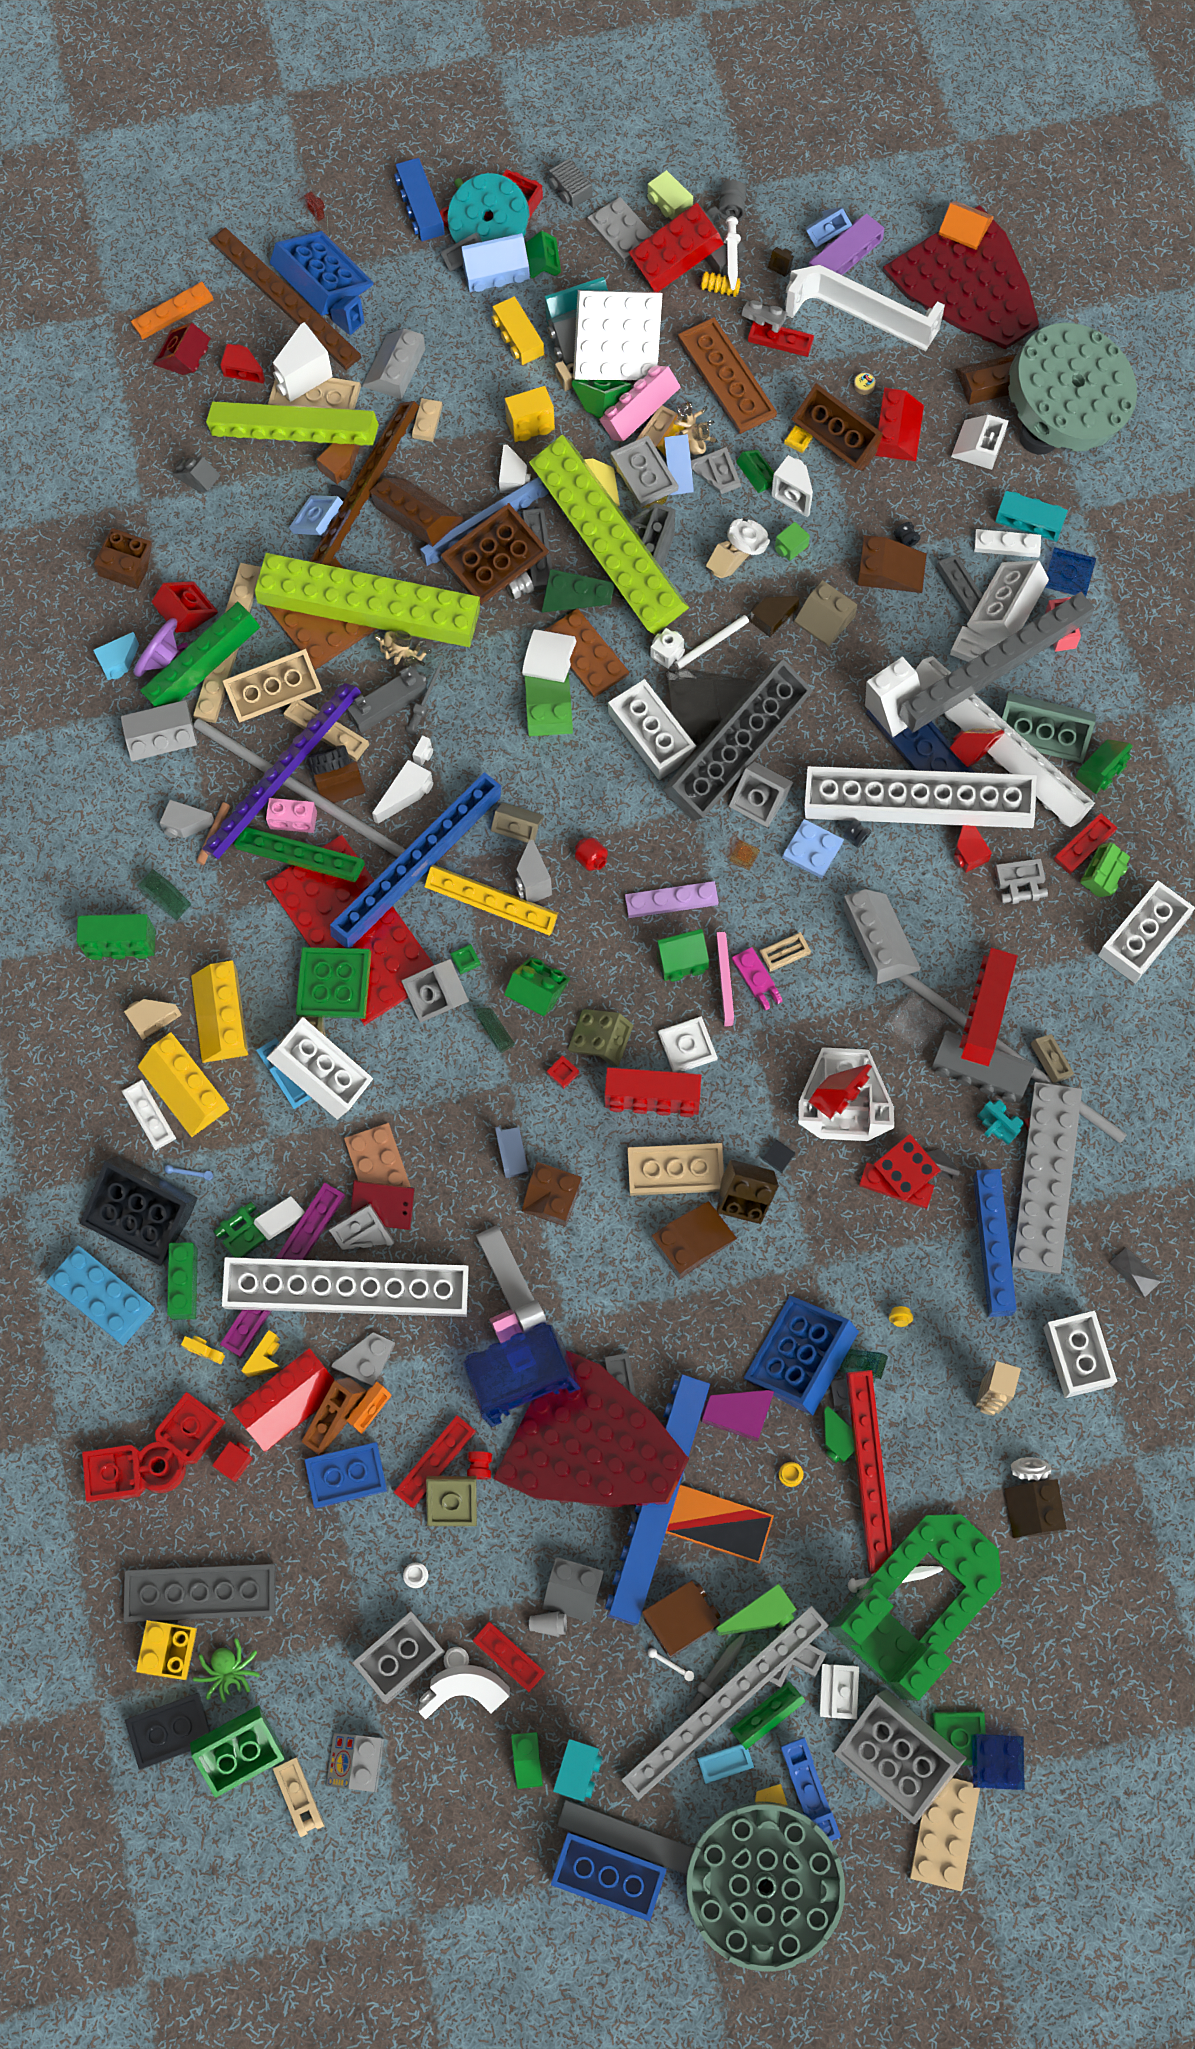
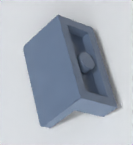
M500 1126L495 1127L505 1178L529 1174L519 1127L502 1131Z

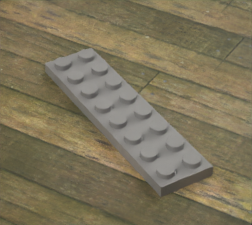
M1034 1083L1012 1268L1055 1275L1061 1274L1082 1089Z

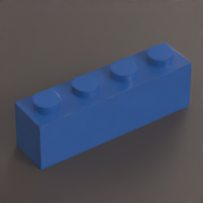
M416 158L396 164L397 173L394 174V179L397 186L401 185L400 195L402 201L408 204L406 206L409 219L413 218L414 220L412 222L414 234H419L421 241L445 235L443 220L420 159Z

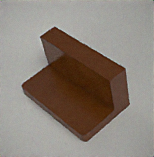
M357 762L330 772L314 774L319 794L332 803L366 793Z

